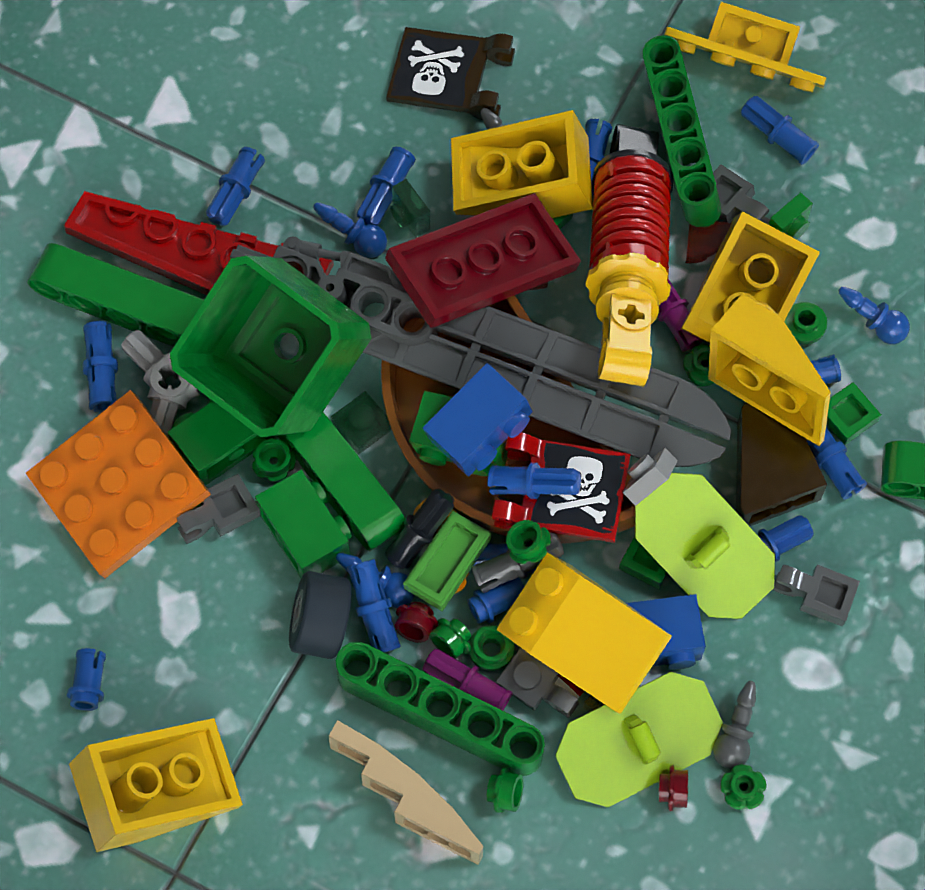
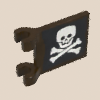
M405 27L386 96L387 102L464 112L482 121L481 110L483 108H487L499 116L501 111V105L497 104L499 93L489 90L479 91L487 59L498 65L512 66L515 55V48H512L513 36L500 33L483 38Z

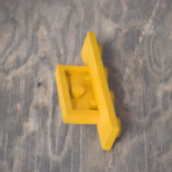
M720 2L708 39L671 27H666L664 35L677 40L682 52L694 55L696 48L712 53L710 60L722 65L734 67L735 61L751 65L750 73L773 80L776 73L791 78L789 85L803 91L813 93L815 86L824 89L826 77L788 65L800 26L734 5Z

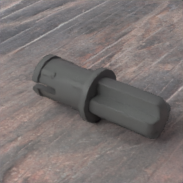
M550 532L551 543L546 547L547 552L559 558L564 554L563 546L559 537ZM533 541L528 542L526 547H530ZM508 549V551L497 557L472 566V570L478 585L481 586V590L485 593L519 576L522 579L527 578V572L537 568L542 559L536 563L527 561L526 564H519L510 557L511 550Z

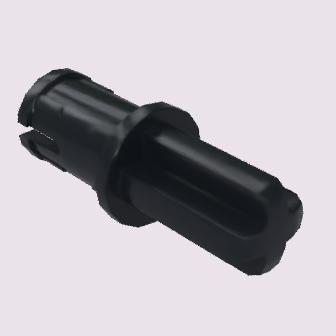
M440 488L435 489L415 515L411 514L406 517L404 521L405 527L385 551V556L394 566L400 569H408L422 548L427 543L432 542L436 536V530L454 508L453 496Z

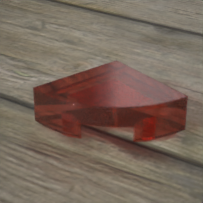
M716 221L707 227H695L689 224L685 263H700L717 253L732 223Z

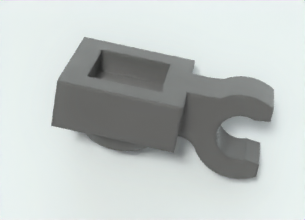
M720 164L713 172L721 202L722 212L719 219L729 224L736 215L743 211L769 225L770 219L765 217L769 213V209L761 202L752 199L755 195L754 185ZM706 198L696 199L695 202L702 201Z
M236 474L208 488L211 495L201 502L202 506L183 513L177 517V521L180 525L178 530L186 544L202 537L213 526L221 537L260 517V509L239 474Z
M783 565L781 571L777 574L772 590L786 596L804 598L800 607L801 611L843 626L847 620L860 581L820 565L815 567L812 576L791 566Z
M522 648L518 650L496 681L499 686L512 691V696L533 711L536 710L543 700L562 715L570 718L579 705V702H577L578 698L564 688L554 684L560 674Z

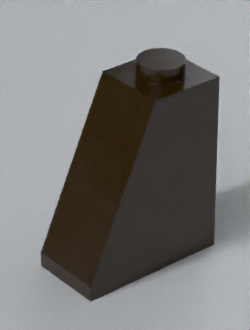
M745 402L737 422L736 512L750 527L820 501L827 483L803 436Z

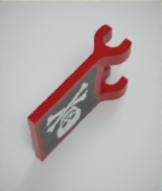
M522 432L514 438H507L505 449L508 451L507 457L509 459L518 461L531 460V463H538L540 468H574L581 474V489L576 495L540 494L538 499H530L528 495H524L522 506L509 501L495 500L492 512L494 527L510 529L519 521L531 520L538 523L541 528L545 527L551 533L615 543L631 454L541 440Z

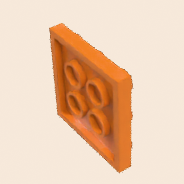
M129 390L26 472V475L98 574L105 579L177 522V517L194 509L211 495L132 390Z

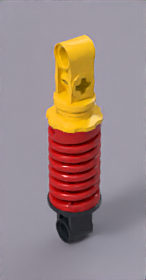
M616 124L612 136L610 154L599 161L592 174V189L594 192L590 264L586 277V287L589 290V299L596 306V315L603 323L598 379L644 387L648 379L652 359V347L650 346L651 324L658 316L659 305L667 301L671 285L668 283L670 201L674 178L669 165L657 156L659 145L658 131Z

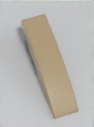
M337 720L329 734L330 749L364 765L365 768L361 773L362 785L398 803L394 811L395 823L479 865L483 858L484 846L453 807L418 773L378 743Z

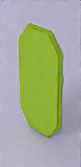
M672 472L666 482L635 506V539L688 595H697L698 606L708 617L742 619L774 588L775 554L702 474Z
M668 672L638 687L621 714L603 705L569 722L555 757L574 798L610 807L659 782L660 774H669L670 765H674V770H683L710 756L723 722L704 681Z

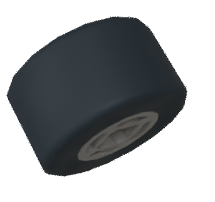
M312 571L303 574L296 592L290 621L289 646L292 652L333 659L337 656L345 637L350 612L351 584L347 578Z

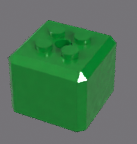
M241 256L230 259L170 352L172 370L257 435L269 437L311 431L372 338L370 326L366 320L282 258ZM288 333L293 334L299 342V350L291 359L286 358L280 350L281 339Z

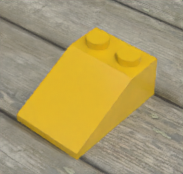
M573 110L451 138L453 211L456 215L475 216L533 193L537 195L552 218L593 209L589 139Z
M742 211L734 218L681 329L710 343L711 329L742 293L755 301H762L768 304L785 321L820 252Z
M742 293L711 329L708 379L817 446H820L825 438L830 390L781 316L775 313L768 304L762 301H755Z
M548 552L496 629L530 655L619 714L622 713L672 637V635L581 571Z
M214 718L89 744L69 763L96 852L138 843L240 808L243 805Z

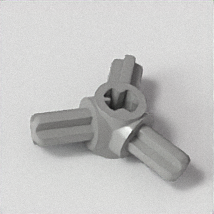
M136 330L125 338L121 347L145 372L143 381L150 387L147 398L153 401L150 413L168 436V431L172 429L178 409L185 410L187 403L193 397L200 396L199 390L172 370L170 353L164 355L142 331ZM171 375L176 380L179 378L181 382L180 386L175 389L171 385L167 386L165 382Z

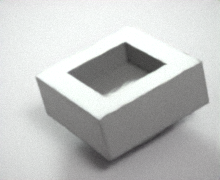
M666 448L653 458L645 454L629 469L628 474L631 476V479L623 494L636 506L669 479L678 460Z

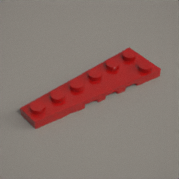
M84 191L64 224L66 234L205 295H208L231 259L232 250H236L238 245L270 257L274 256L278 245L259 241L257 236L243 232L240 235L217 230L216 225L201 222L200 225L176 219L174 214L159 210H148L140 205ZM320 258V264L327 276L334 266V260Z

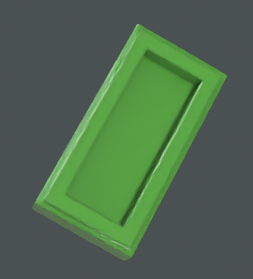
M452 511L403 583L404 589L443 612L491 540V533Z

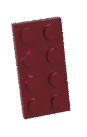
M535 193L388 249L385 256L387 263L430 329L574 272L581 262Z

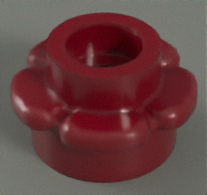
M414 601L409 606L403 604L396 610L398 618L394 624L395 630L409 641L415 643L426 642L430 633L438 626V620L434 616L433 610L422 602Z
M670 765L669 774H660L659 802H668L669 811H673V807L687 808L688 770H674V765Z

